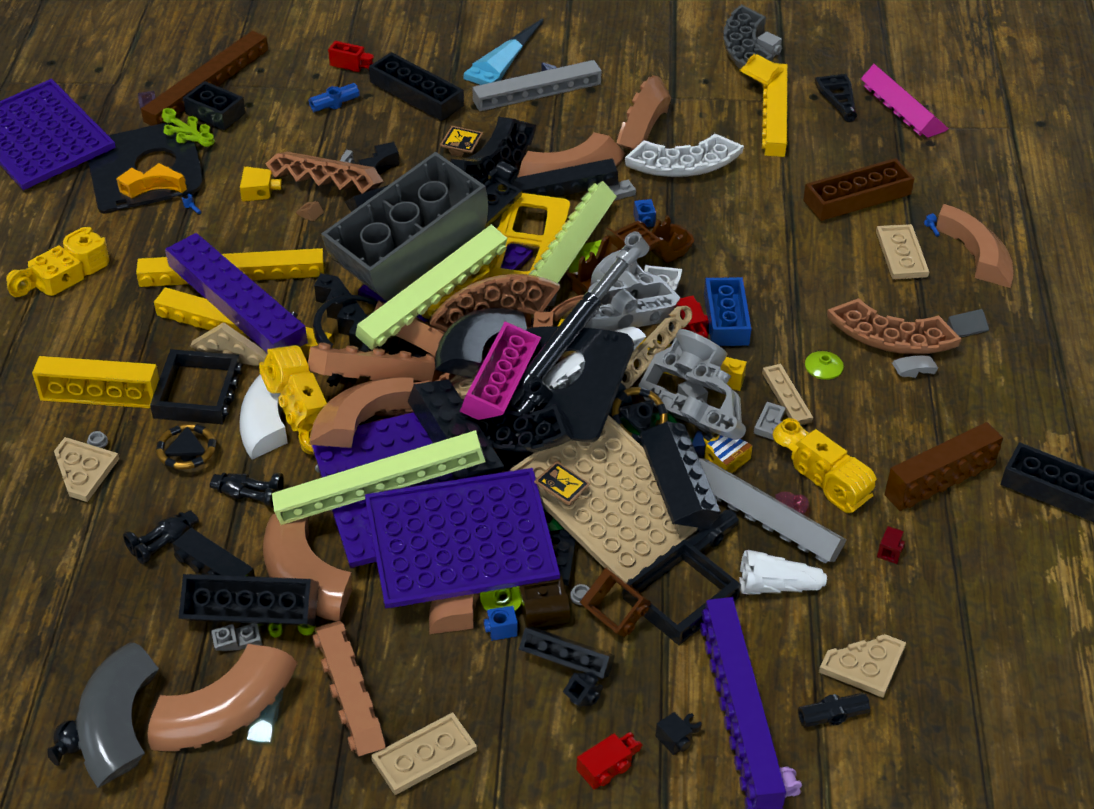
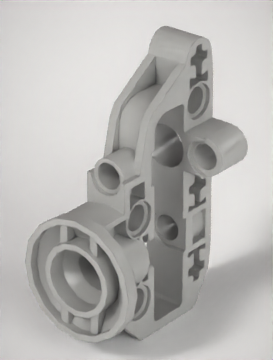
M621 250L611 253L596 266L591 277V286L588 292L591 293L617 260L616 256ZM636 260L630 268L627 267L606 293L601 300V307L596 310V313L584 328L616 331L627 327L636 328L662 323L665 318L670 317L669 314L675 309L674 307L679 302L680 296L660 276L645 272Z
M679 329L671 347L654 355L638 387L654 392L663 401L668 414L694 424L705 433H710L712 436L716 433L734 440H738L745 435L746 427L742 423L741 398L727 385L731 376L720 370L723 361L727 357L726 351L697 333ZM663 372H667L691 383L699 384L725 394L726 398L721 408L718 409L692 396L687 397L679 393L673 394L667 389L658 386L657 383ZM644 397V399H645L646 401L651 400V399H649V398H647V397Z

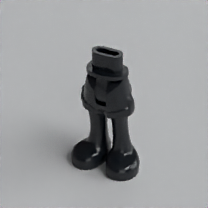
M225 472L222 475L214 474L210 481V488L217 489L219 493H224L236 499H242L243 497L263 502L265 506L274 508L272 493L281 491L284 487V475L282 473L273 474L269 482L249 478V475L245 473L227 474Z
M191 510L185 513L179 512L178 515L176 514L159 521L156 528L142 537H137L133 532L128 531L123 534V539L130 553L133 556L136 555L137 560L141 564H145L155 552L166 544L175 542L186 531L193 528V525L198 523L199 519Z

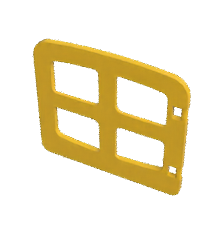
M522 193V196L503 213L499 227L496 229L507 237L506 249L511 243L539 247L536 259L531 270L527 272L503 269L501 266L506 253L505 250L500 255L495 267L490 270V277L507 274L528 275L535 269L534 265L542 259L541 255L549 249L548 245L556 239L555 235L563 230L561 227L566 223L570 210L569 200ZM525 206L547 210V220L543 235L513 231L519 207Z

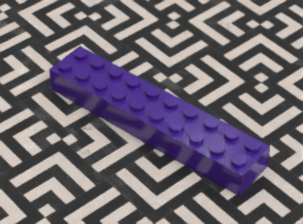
M197 233L165 249L169 267L266 353H268L267 350L270 348L292 345L302 347L308 343L306 327L303 323Z
M733 597L706 600V607L702 610L703 623H700L701 635L706 637V654L711 656L709 661L710 670L716 676L714 678L716 692H720V709L725 711L724 725L725 729L730 731V749L735 750L734 764L736 770H740L741 791L746 793L745 808L783 809L786 790Z

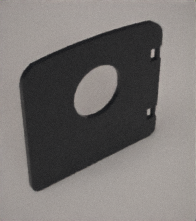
M173 122L108 135L115 142L116 147L88 160L99 212L103 214L110 213L119 209L137 207L199 191L203 186L194 141L186 140V143H179L176 141L177 132H174L173 135L164 134L165 125L179 127ZM156 151H164L176 157V161L170 169L184 176L187 190L183 193H170L175 191L171 189H156L130 198L120 192L116 178L130 168L137 170L136 163L144 155Z
M559 326L531 327L526 330L541 337L528 365ZM583 328L565 351H576L583 355L585 365L582 374L572 385L566 388L551 389V399L547 403L536 407L532 412L557 404L568 416L574 435L572 441L590 443L597 441L602 433L634 349L633 339L628 334L622 332Z

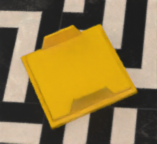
M753 54L748 59L746 65L740 69V72L767 86L784 68L758 54Z

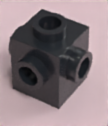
M574 673L562 692L577 706H592L599 700L600 693L604 687L592 673Z

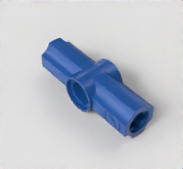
M355 83L340 88L332 86L326 90V93L311 97L309 105L313 112L328 107L336 109L342 106V102L360 96V93Z

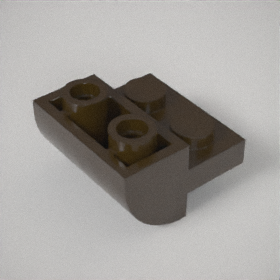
M562 576L560 579L518 586L526 628L535 627L540 629L570 623L569 600L565 592Z

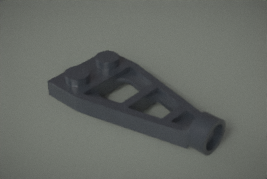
M840 74L815 77L814 83L819 92L842 113L845 121H854L857 118V113L854 106L852 85L848 76ZM843 89H844V92H843V93H835V94H833V93L831 92V90H843ZM846 99L848 100V102H842V103H840V102L838 101V100H846Z

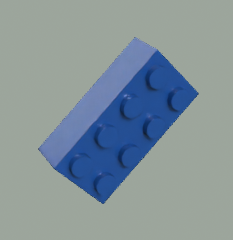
M743 277L705 278L704 299L709 320L710 340L719 346L749 345L751 324Z

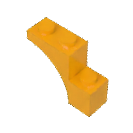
M160 163L144 174L141 171L130 168L116 178L120 192L130 198L156 189H171L181 193L187 190L184 176Z

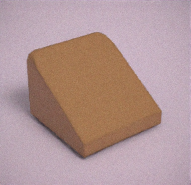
M318 201L308 202L296 214L310 221H315L323 214V209Z

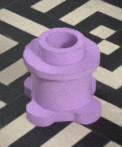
M789 767L780 768L786 790L785 797L799 795L802 784L800 781H796V771Z

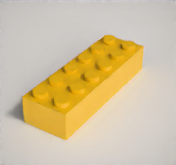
M39 356L32 372L40 401L151 408L150 403L159 382L156 364Z

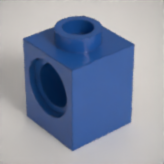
M652 199L634 201L633 215L635 221H642L647 227H653L656 220V211Z
M513 606L487 610L484 628L485 632L490 633L491 641L517 637V619Z

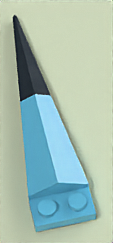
M543 18L474 62L472 67L464 73V79L479 85L500 81L519 51L542 25Z

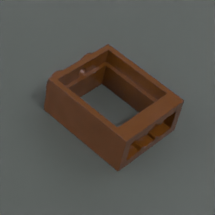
M605 568L579 603L616 634L625 638L633 632L636 622L648 612L649 605L652 602L615 572ZM616 582L638 599L620 625L616 624L597 608Z

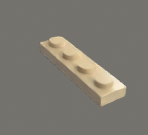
M777 364L764 367L762 374L781 406L786 407L785 413L788 418L797 420L800 425L812 423L813 416L783 366Z

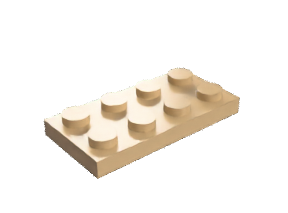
M912 224L877 226L876 233L892 279L928 277L929 270Z
M452 712L374 753L371 757L394 795H397L477 751V745Z

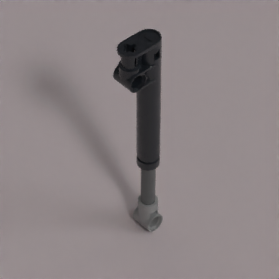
M631 232L626 236V245L616 256L617 260L591 293H585L582 300L577 303L527 366L507 406L509 410L531 414L536 407L547 403L551 399L552 390L542 380L594 316L596 310L601 307V300L627 267L630 268L637 258L643 257L648 253L649 245L639 232Z

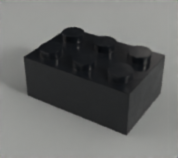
M206 81L183 97L185 113L187 115L196 117L222 130H226L246 114L244 98Z

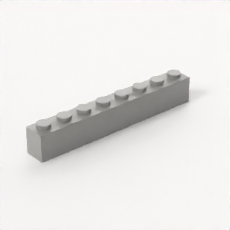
M592 60L472 87L473 102L479 111L599 85L601 84V69Z
M699 458L717 501L721 502V500H724L728 503L727 507L737 512L739 510L743 511L747 519L754 522L756 520L762 522L763 528L771 532L774 530L779 532V537L785 541L798 543L797 547L807 553L809 551L815 553V558L821 562L836 561L847 539L711 461Z

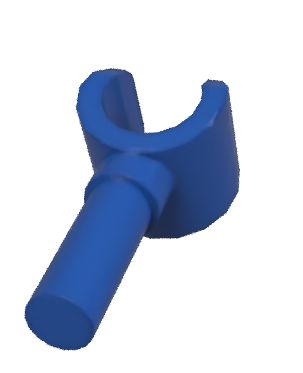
M188 194L187 199L182 197L185 208H192L197 214H201V211L195 206L191 194Z
M933 213L927 215V219L924 221L925 226H930L934 234L939 236L940 233L935 226L937 222L936 215Z

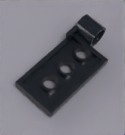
M500 161L495 169L488 175V181L483 184L486 187L488 200H495L488 201V216L485 229L522 196V190L511 185L518 176V169L504 161Z
M566 529L549 531L552 543H557V545H553L560 577L562 576L564 586H569L576 539Z

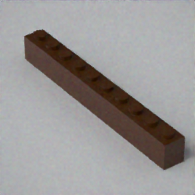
M253 30L143 106L141 108L143 122L151 126L166 123L162 118V112L165 108L175 110L176 116L185 110L183 97L201 83L206 81L219 86L268 51L267 37Z

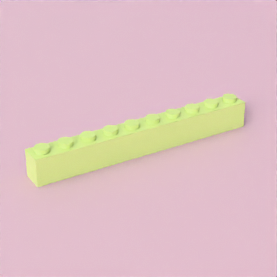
M603 181L598 185L594 183L588 189L589 192L582 197V202L575 207L576 211L568 217L569 220L561 227L563 230L555 235L556 239L548 245L549 249L541 255L542 259L534 265L535 269L528 275L547 278L556 283L560 281L617 197Z
M491 224L358 323L355 336L371 350L377 346H382L390 336L398 334L403 326L410 325L415 317L419 314L423 315L428 307L432 304L436 305L441 300V297L445 294L449 295L457 285H462L470 275H475L483 265H488L495 256L501 255L506 250L507 237Z
M475 430L272 493L274 512L281 525L364 500L365 494L400 489L484 463L485 459L477 432Z

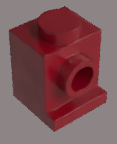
M887 526L879 545L877 557L898 564L900 553H902L905 541L902 540L904 531Z

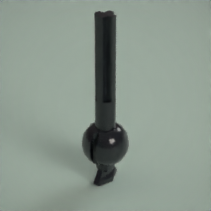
M76 719L74 721L62 722L57 726L53 734L55 745L48 748V758L56 766L60 765L62 756L65 753H75L80 750Z

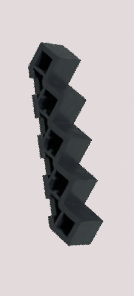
M320 273L314 284L316 302L325 303L337 296L351 295L338 276ZM344 299L331 304L326 309L327 317L337 319L339 334L349 335L350 346L358 347L359 351H373L355 336L357 324L368 317L357 301ZM384 343L382 346H380V347H379V346L376 347V348H378V349H383V350H385V353H386V345H385V343Z

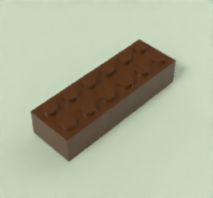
M895 158L807 183L805 185L803 201L819 220L823 221L911 195L915 178Z
M985 422L890 468L884 495L901 511L913 507L922 500L929 499L938 492H944L947 488L960 484L965 479L971 476L974 477L987 468L991 469L997 463L1003 436L988 422Z

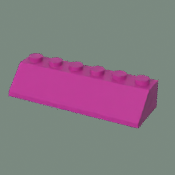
M875 64L861 78L865 82V88L870 92L874 90L875 93L873 95L880 101L883 98L885 100L883 103L889 109L893 107L895 109L893 112L899 118L903 116V121L910 127L913 125L915 127L913 130L920 136L924 134L928 138L949 129Z
M505 321L465 396L460 412L477 420L503 415L541 337Z

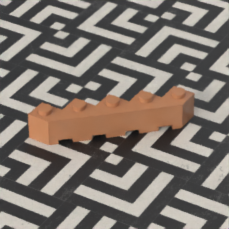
M293 152L277 153L265 163L275 178L291 173L296 182L307 180L312 176L318 186L329 184L333 180L337 187L342 190L350 188L355 184L361 194L375 190L384 182L374 167Z
M319 343V345L310 348L308 360L309 371L327 376H332V373L340 374L343 377L358 379L359 376L369 377L370 380L413 378L415 382L427 380L433 382L439 380V376L442 375L441 371L435 370V356L426 354V356L417 358L411 356V353L406 351L390 355L386 354L385 350L374 348L373 351L362 352L358 350V347L346 346V348L338 350L331 348L330 344Z
M338 621L314 628L315 634L312 635L315 648L319 647L324 656V659L321 660L323 672H328L333 684L329 685L332 698H337L342 710L338 711L341 724H346L351 736L347 737L350 750H355V753L361 756L386 748L378 718L375 717L373 711V704L368 691L366 692L360 668L356 665L350 641H347L344 624Z

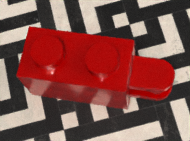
M334 41L328 49L330 66L359 72L362 67L369 69V66L374 63L372 62L374 56L365 53V49L362 46Z
M694 296L680 298L674 308L677 306H688L692 311V319L681 329L692 331L708 339L706 328L709 325L707 315H704L701 304L696 301ZM683 309L680 312V317L682 320L685 318V312Z
M632 732L627 733L620 739L614 733L577 757L576 770L593 790L599 786H605L614 776L619 773H625L630 768L632 755L636 754L643 745L640 741L634 739Z

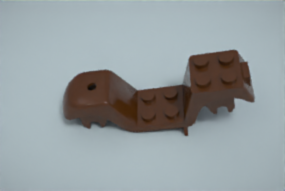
M668 215L665 216L662 224L659 219L656 221L652 232L642 221H636L617 231L607 227L605 228L607 236L602 239L596 256L593 252H590L587 260L584 256H581L578 272L566 271V275L572 285V290L578 295H585L591 286V277L596 266L611 253L622 250L626 245L625 238L629 233L639 232L649 245V251H652L665 263H670L684 256L691 248L694 237L684 227L670 224L671 219Z

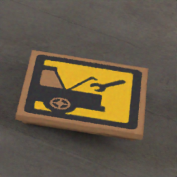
M451 126L440 147L448 148L450 154L462 157L464 152L472 154L483 132Z
M557 461L534 481V483L567 505H571L590 485L589 482Z

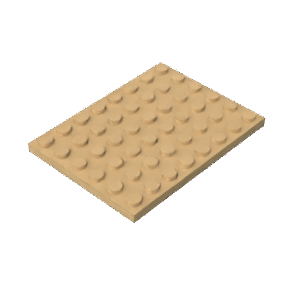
M609 415L597 441L590 443L570 440L557 447L534 452L510 469V471L533 468L535 479H537L557 461L589 482L590 485L571 505L565 504L537 485L542 506L604 568L612 570L626 582H628V579H633L644 567L654 563L657 557L666 554L673 545L676 546L684 539L690 538L698 529L696 527L672 524L643 447Z

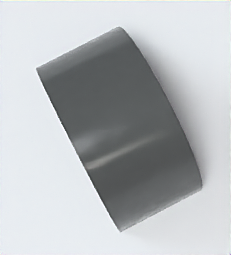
M434 152L321 233L325 248L336 263L388 302L485 229L488 216L486 187L446 158Z

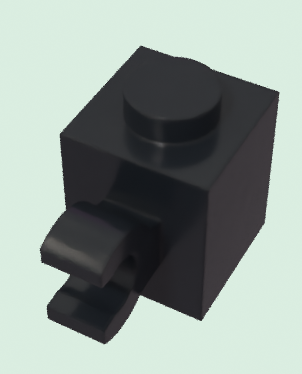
M673 712L656 725L655 737L673 756L679 751L687 750L692 743V733H697L701 730V722L697 724L690 723L694 719L693 713L688 714L682 720L676 712Z

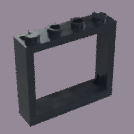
M170 349L150 403L153 419L224 424L225 417L230 412V402L234 401V390L239 385V374L242 375L243 363H240L239 355ZM180 366L228 370L216 406L167 402Z
M685 539L676 546L673 545L666 554L657 557L654 563L644 567L633 579H628L627 582L640 593L684 560L721 590L709 600L733 597L735 602L740 597L741 584ZM623 588V599L634 607L638 599ZM706 602L678 625L653 604L649 605V610L644 617L677 645H681L700 630V623H703L702 610L705 609Z

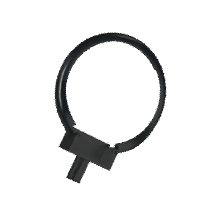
M341 295L323 303L317 310L313 320V333L317 344L331 343L321 326L322 315L331 304L339 300L349 299L376 306L378 301L360 295ZM400 338V344L406 342V340ZM332 373V376L328 377L327 382L330 383V387H333V385L337 387L341 378L353 384L356 383L358 378H348Z

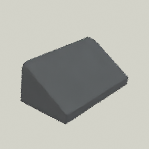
M982 309L953 315L948 318L947 325L960 338L989 331V326Z

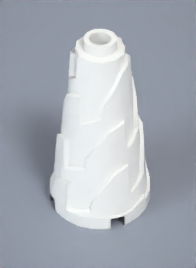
M744 551L740 572H742L740 591L742 594L781 593V591L802 592L803 590H820L822 586H826L827 575L823 573L822 569L807 566L804 563L787 561L785 558L770 556L763 552Z

